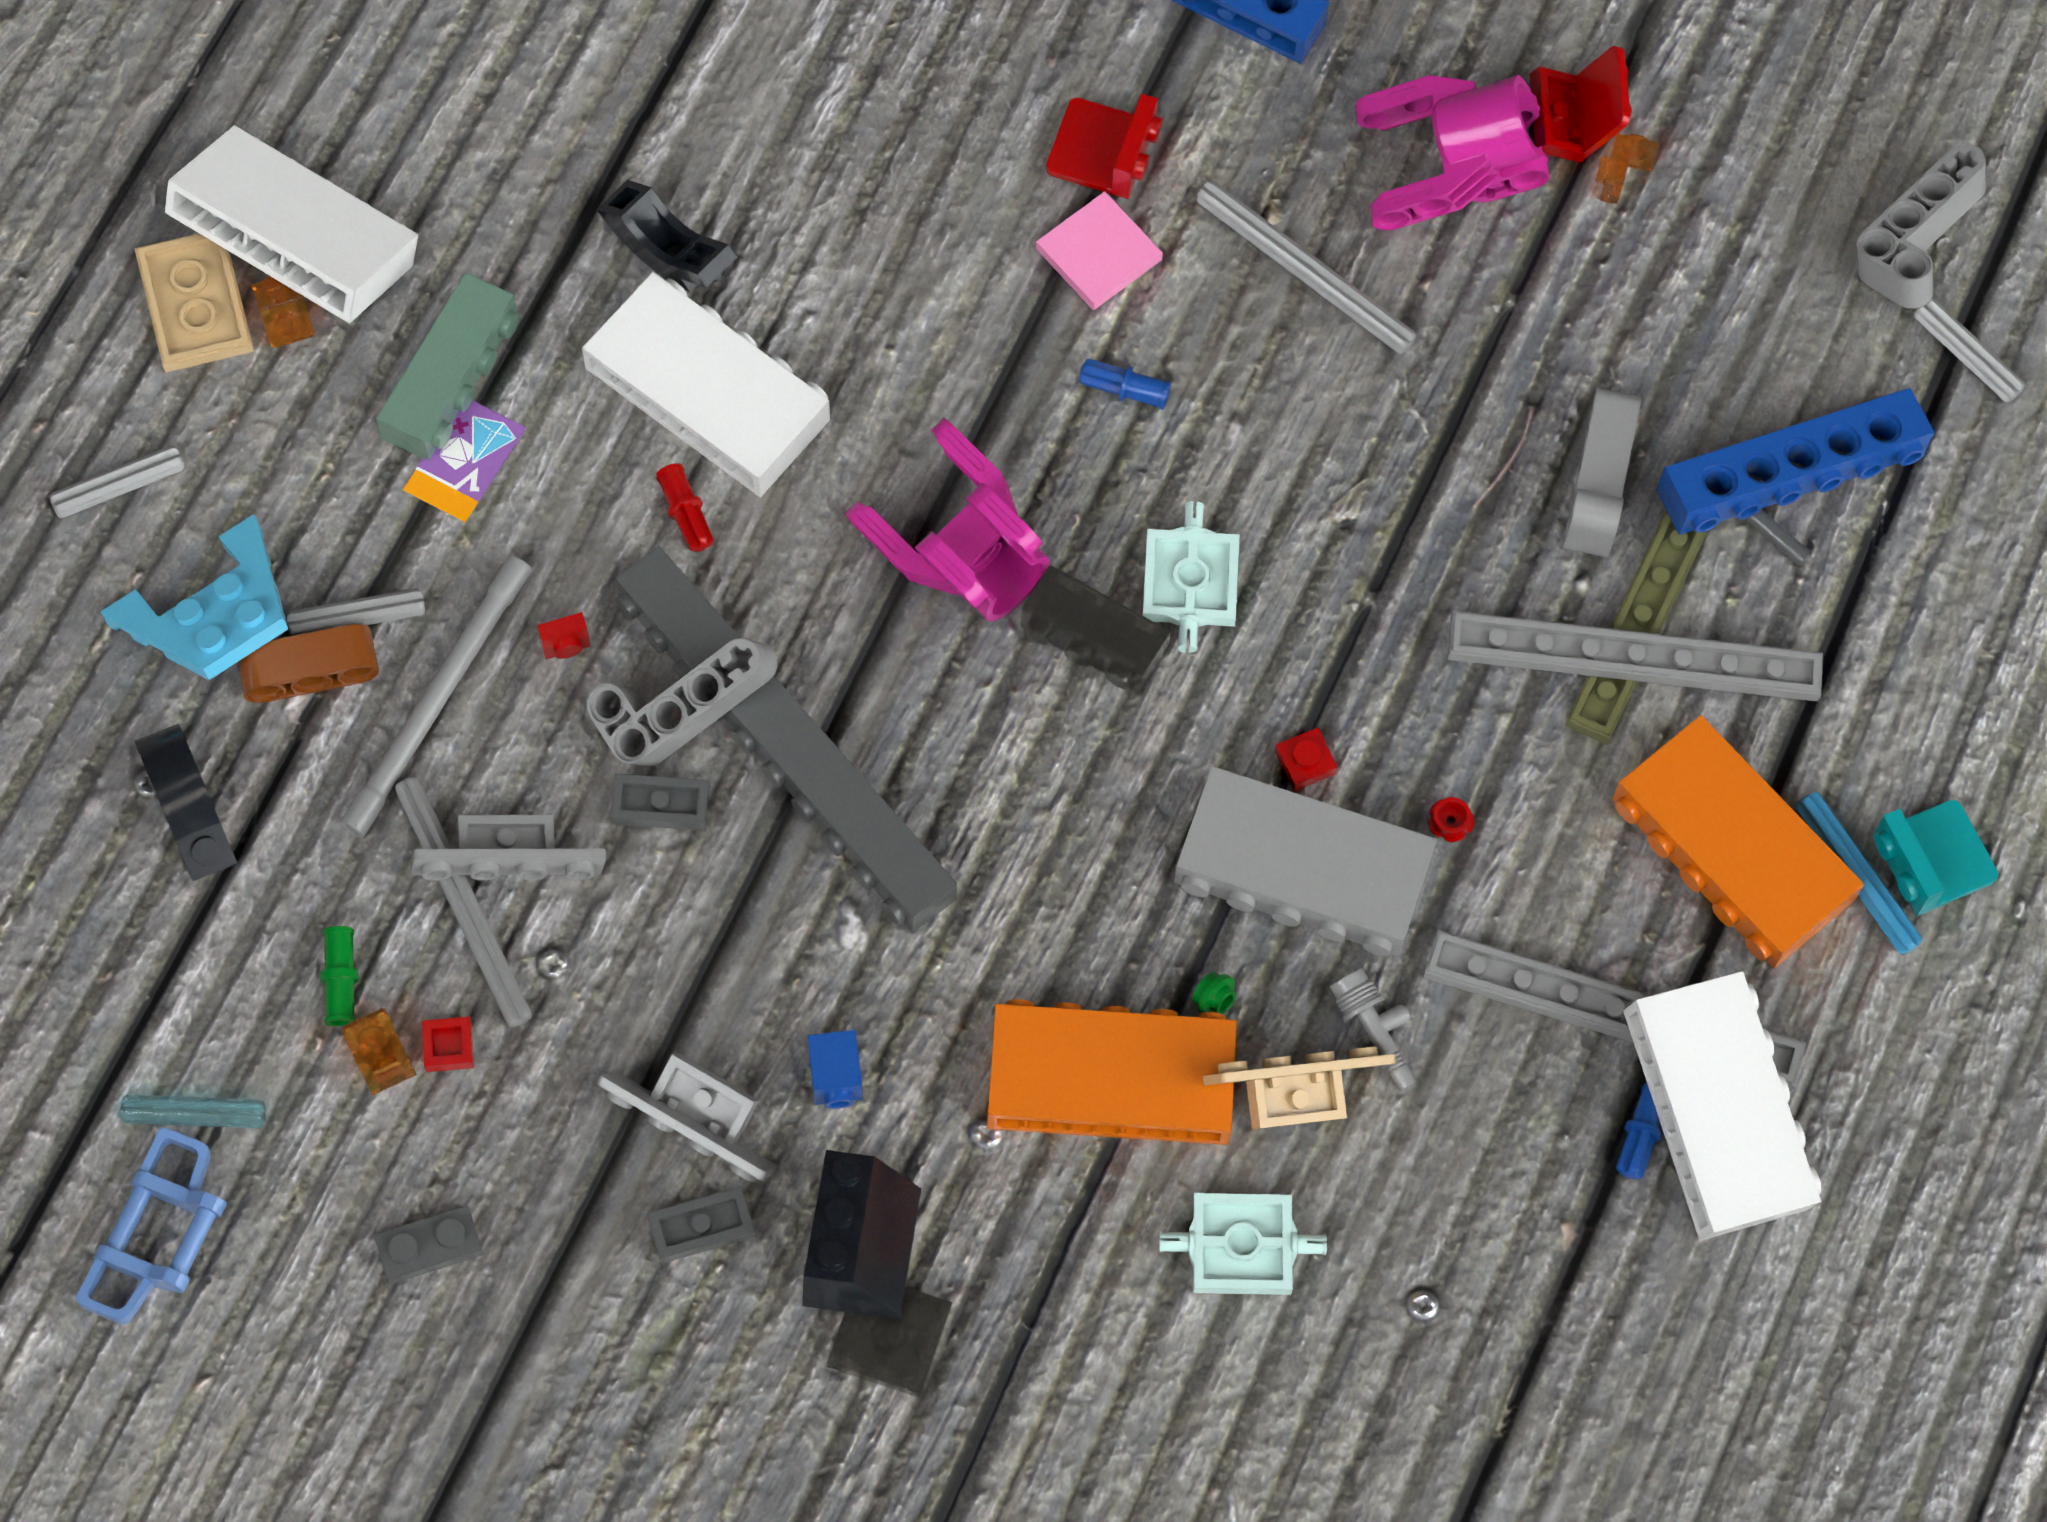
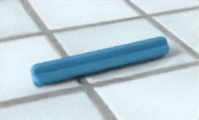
M1814 792L1801 799L1796 805L1798 813L1806 824L1865 884L1858 897L1896 951L1904 955L1917 948L1922 942V936L1821 794Z

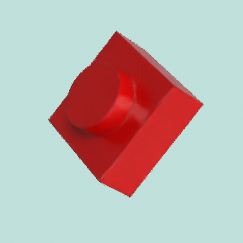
M582 612L537 625L545 659L553 657L558 659L571 658L579 654L582 649L590 647L588 629Z
M1319 728L1275 745L1274 752L1293 791L1337 774L1338 767Z
M470 1016L422 1020L423 1057L426 1072L474 1068L472 1022Z

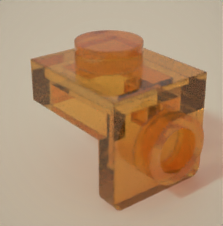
M1637 134L1615 135L1610 156H1601L1595 182L1603 183L1600 201L1613 204L1618 203L1627 167L1652 171L1659 143L1650 141L1644 136Z
M271 276L266 277L262 282L251 284L271 347L277 348L314 336V329L303 295Z
M386 1009L376 1010L341 1028L351 1054L372 1096L417 1075Z

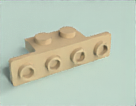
M1377 1046L1350 1049L1348 1050L1349 1059L1335 1060L1334 1051L1305 1054L1306 1064L1299 1065L1291 1064V1056L1261 1059L1263 1069L1248 1070L1247 1061L1218 1064L1219 1074L1203 1076V1083L1205 1086L1246 1081L1252 1129L1347 1118L1341 1070L1396 1064L1395 1054L1378 1056Z

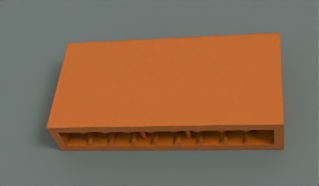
M1702 715L1619 781L1612 798L1620 816L1629 824L1635 823L1647 835V841L1653 851L1662 858L1668 857L1680 870L1679 873L1683 882L1692 891L1697 893L1700 891L1712 903V909L1717 918L1726 926H1733L1745 938L1746 947L1751 954L1760 961L1766 960L1773 969L1857 899L1865 885Z
M1012 999L1006 1001L1005 1004H995L987 1129L1229 1145L1232 1130L1234 1082L1204 1086L1203 1076L1219 1074L1218 1064L1235 1062L1237 1020L1226 1019L1225 1015L1216 1012H1204L1198 1014L1197 1017L1178 1016L1176 1011L1169 1009L1151 1010L1149 1014L1130 1013L1128 1008L1122 1006H1106L1101 1011L1082 1010L1080 1005L1068 1002L1057 1003L1053 1008L1034 1006L1033 1002L1022 999Z

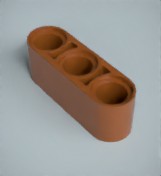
M363 624L345 625L271 640L238 661L244 698L252 703L271 702L360 684L374 679L379 674L372 632L369 626Z

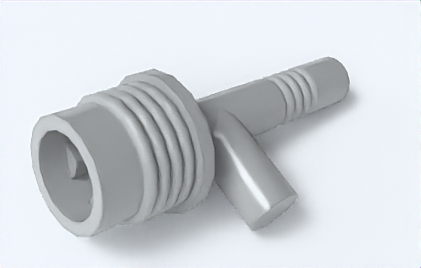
M1359 969L1331 985L1330 989L1337 999L1336 1004H1338V1007L1341 1008L1340 1011L1343 1013L1344 1017L1342 1019L1344 1023L1358 1017L1374 1047L1377 1046L1378 1054H1395L1396 1064L1385 1066L1388 1067V1071H1390V1075L1398 1089L1402 1091L1416 1083L1414 1076L1407 1064H1405V1061L1402 1060L1403 1057L1399 1056L1400 1052L1388 1033L1410 1020L1408 1009L1404 1005L1399 1004L1378 1015L1375 1007L1386 999L1384 995L1381 996L1378 993L1376 986L1373 985V981L1368 979L1363 969Z

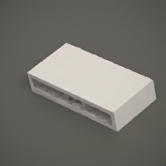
M235 125L168 180L166 214L349 324L413 267L418 239L417 233Z
M654 272L647 277L582 347L585 369L760 498L830 421L829 400L822 388L811 381L803 382L793 374L792 369L784 360L774 355L770 358L758 349L756 342L742 330L733 331L723 323L720 315L710 306L705 304L699 306L688 298L686 291L672 279L665 281Z
M1743 971L1638 999L1623 1010L1699 1241L1800 1213L1821 1202L1819 1196L1821 1193L1819 1176L1813 1167H1809L1803 1149L1805 1147L1803 1129L1798 1121L1793 1120L1788 1105L1790 1099L1788 1084L1785 1078L1777 1073L1772 1058L1774 1055L1773 1040L1770 1033L1761 1026L1757 1014L1759 1007L1757 993L1753 985L1747 983Z

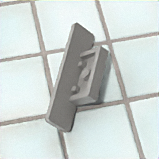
M458 815L456 821L457 849H415L411 860V875H422L424 879L432 881L445 880L450 878L451 875H470L475 880H492L499 877V875H518L519 878L524 880H539L547 875H566L567 878L572 880H586L602 873L606 861V850L602 848L555 849L553 815Z
M678 1052L672 1054L652 1092L616 1071L602 1074L597 1082V1085L608 1091L606 1097L615 1104L627 1109H632L635 1106L649 1115L647 1121L650 1124L668 1133H673L676 1130L690 1139L688 1144L691 1148L708 1157H714L715 1154L731 1163L729 1168L732 1172L746 1180H764L772 1176L778 1167L776 1164L738 1143L759 1100Z

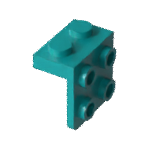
M1956 800L1946 801L1909 818H1905L1899 808L1883 815L1872 835L1880 856L1888 863L1896 878L1901 895L1909 902L1916 917L1990 886L1998 878L1997 868L1962 805Z

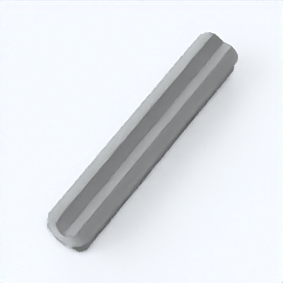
M1931 298L1926 305L1916 309L1914 313L1915 319L2002 400L2011 402L2022 392L2025 386L2024 382L1934 298Z
M171 445L52 492L50 494V501L56 515L59 518H64L178 473L184 469V462L176 446Z
M414 588L292 610L287 613L286 621L290 636L345 625H371L421 616L425 613V603L421 589Z

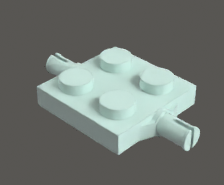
M1194 501L1185 503L1184 527L1173 530L1147 529L1142 621L1169 622L1179 625L1177 649L1184 653L1186 652L1187 636H1189L1188 653L1197 651L1198 627L1204 625L1235 627L1240 535L1215 533L1203 528L1205 506L1202 502L1198 501L1196 503L1195 518H1193Z
M1194 1193L1193 1221L1189 1232L1160 1231L1159 1252H1188L1193 1266V1293L1291 1295L1293 1290L1292 1267L1297 1254L1326 1255L1327 1236L1326 1234H1297V1229L1292 1220V1195Z

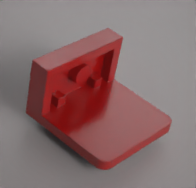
M1611 46L1577 75L1541 66L1529 74L1531 93L1536 95L1537 103L1540 106L1539 117L1533 122L1535 146H1542V151L1546 155L1581 163L1628 126L1632 108L1629 103L1627 83L1628 67L1625 61V51L1622 47Z
M1141 93L1134 114L1082 98L1071 99L1046 163L1047 173L1052 177L1129 199L1135 180L1142 181L1149 162V155L1145 154L1149 142L1155 144L1160 134L1163 118L1157 116L1158 98Z

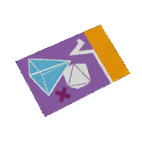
M473 400L465 412L459 411L453 420L452 434L445 447L442 449L436 448L429 461L423 458L402 489L465 523L526 430V427Z

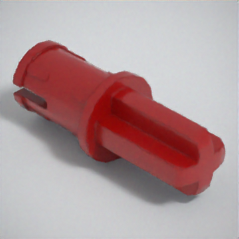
M674 463L661 468L655 477L669 504L667 510L669 518L676 520L690 551L697 553L704 551L713 544V536L701 511L703 506L701 498L694 495L682 464Z

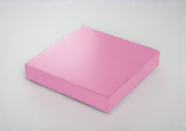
M1105 191L1036 241V250L1093 311L1162 261L1163 256L1162 251Z

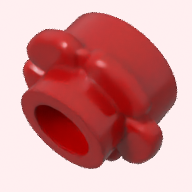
M1444 798L1434 803L1430 808L1429 829L1434 836L1443 837L1446 842L1454 843L1463 840L1465 834L1470 833L1474 827V816L1469 806L1459 798ZM1448 817H1453L1455 819V823L1449 824L1446 821V819Z

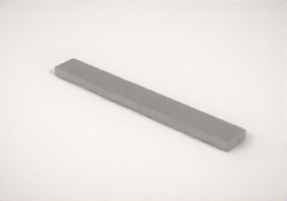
M1453 611L1450 621L1448 660L1818 702L1821 697L1823 653Z
M1437 930L1423 978L1629 1042H1633L1623 1010L1638 999L1652 996L1441 930ZM1769 1032L1774 1044V1055L1772 1058L1777 1073L1785 1078L1789 1091L1792 1092L1795 1087L1806 1043Z

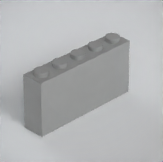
M1211 766L1176 866L1174 883L1181 885L1185 892L1194 896L1207 897L1209 894L1225 899L1229 906L1240 911L1252 912L1255 909L1270 914L1276 922L1286 926L1297 927L1301 924L1316 929L1319 935L1332 941L1341 942L1347 939L1362 944L1366 951L1374 955L1385 957L1393 954L1400 957L1438 839Z

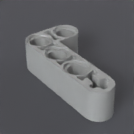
M1962 144L1950 149L1857 238L1856 249L1857 271L1862 282L1905 308L1915 309L1929 303L1933 297V262L1925 251L1985 193L1986 157L1979 147Z
M1599 387L1596 388L1563 541L1564 549L1604 558L1609 557L1624 501L1622 494L1642 397Z
M737 638L728 642L648 704H646L642 696L635 689L611 683H602L590 692L587 699V710L590 718L619 761L626 764L652 767L661 763L767 683L776 672L777 657L769 645L745 638ZM752 653L753 656L749 658L747 655ZM748 665L751 667L749 670L744 669ZM715 678L718 683V692L712 700H709L707 687L709 682ZM618 695L621 700V708L618 714L613 717L610 705L612 700ZM679 706L682 718L680 723L674 728L671 724V713L675 707ZM642 733L645 738V747L637 755L634 743L636 738Z

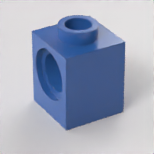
M856 1030L808 1035L815 1105L825 1104L826 1108L840 1109L853 1105L854 1100H863Z

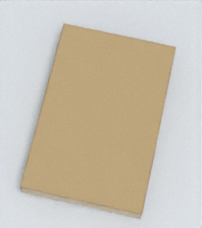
M199 233L134 248L165 373L254 352L231 255L228 250Z

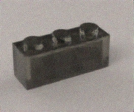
M1049 565L1021 608V627L1032 640L1043 645L1050 643L1064 651L1065 655L1072 662L1082 667L1090 665L1105 673L1108 681L1121 689H1128L1130 687L1141 693L1169 649L1170 630L1052 565Z

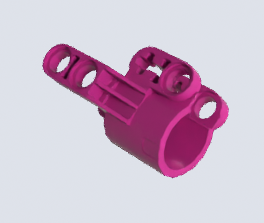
M1428 75L1363 96L1354 105L1358 125L1368 129L1376 128L1385 131L1432 116L1434 136L1443 161L1444 174L1383 192L1371 203L1369 207L1371 222L1376 229L1394 230L1461 210L1471 201L1479 203L1496 201L1538 188L1547 183L1550 178L1547 164L1549 162L1548 157L1542 151V146H1534L1526 131L1538 119L1540 106L1537 103L1536 95L1531 93L1527 83L1520 75L1477 87L1474 81Z
M943 417L930 431L937 439L938 444L943 447L944 454L977 486L965 498L968 505L937 535L931 531L917 544L915 549L918 553L872 507L864 506L857 501L844 515L909 581L956 596L960 594L986 620L993 622L1014 611L1032 594L1049 569L1050 558L1039 548L1043 544L1041 539L1018 516L1009 485L1002 473L960 431Z

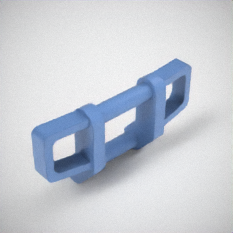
M164 1127L158 1130L140 1170L136 1171L130 1183L134 1188L106 1244L99 1245L93 1257L95 1261L76 1295V1301L81 1308L124 1325L132 1320L154 1287L184 1293L190 1281L187 1274L215 1217L220 1218L227 1205L223 1199L200 1191L211 1159V1152L205 1143ZM169 1144L177 1145L198 1154L188 1188L153 1175L165 1147ZM151 1196L195 1213L169 1267L153 1265L124 1253ZM107 1267L141 1281L130 1299L121 1309H114L91 1299Z

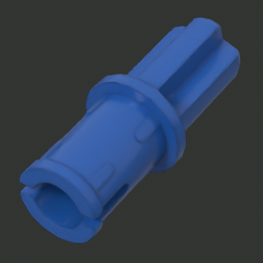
M1093 359L1085 360L1079 376V382L1082 385L1118 395L1119 401H1124L1125 398L1158 407L1161 410L1165 408L1172 384L1170 381L1166 382L1133 372L1134 367L1128 366L1126 370Z
M1647 1083L1642 1086V1092L1633 1119L1625 1124L1624 1129L1628 1133L1616 1165V1170L1621 1176L1628 1179L1640 1180L1644 1176L1654 1144L1659 1142L1663 1135L1659 1130L1661 1123Z

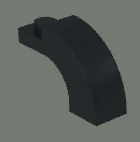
M626 180L597 208V211L608 226L640 260L664 279H672L677 282L685 291L691 292L697 285L707 288L710 284L718 281L724 275L726 268L737 258L729 244L702 236L679 221L662 203L652 187Z
M179 723L134 741L192 881L237 864Z

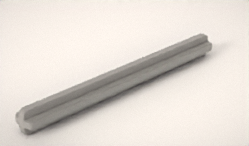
M1209 180L1201 187L1196 199L1200 205L1397 353L1403 354L1412 346L1416 337L1412 329L1216 182Z
M413 776L397 783L395 786L396 794L422 848L452 849L419 779ZM451 875L448 879L439 880L508 1026L517 1027L531 1019V1010L466 876Z

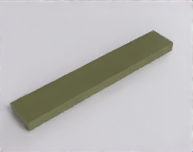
M1666 511L1610 629L1660 634L1708 531L1697 533L1693 530L1679 535ZM1587 676L1565 726L1608 745L1637 681Z

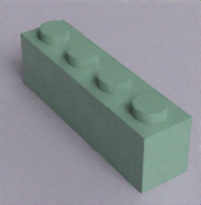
M469 273L464 274L377 416L376 421L381 439L428 461L436 448L442 449L445 447L452 434V422L459 411L465 412L474 398L475 384L482 374L488 375L495 364L498 346L503 338L509 339L516 330L519 314H517L514 294Z

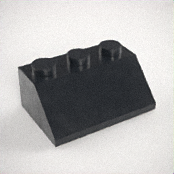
M826 1150L803 1275L802 1306L900 1320L921 1188L875 1156Z

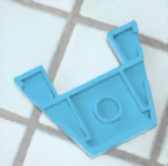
M254 514L218 536L224 549L238 564L236 568L227 574L219 576L214 582L191 597L180 601L175 607L161 616L155 614L135 589L100 611L106 624L116 631L121 629L131 634L134 641L144 646L150 644L163 651L166 658L207 680L214 678L288 630L280 595L271 570V561L263 540V531Z

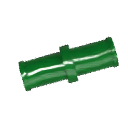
M347 926L327 927L323 930L325 969L320 971V982L325 985L324 1024L331 1027L351 1026L356 1023L354 984L359 981V972L354 968L353 958L354 929Z

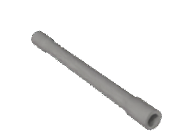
M508 556L490 584L486 597L367 784L360 789L342 817L339 825L351 835L364 838L383 808L387 795L506 607L513 602L532 572V568L523 560L515 556Z

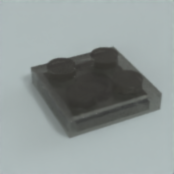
M906 1287L900 1320L845 1312L827 1361V1367L921 1398L951 1313L953 1302Z

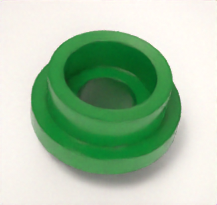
M1217 972L1207 974L1197 985L1192 997L1193 1003L1198 1006V1012L1226 1013L1236 998V992L1234 991L1235 980L1228 974L1220 975Z

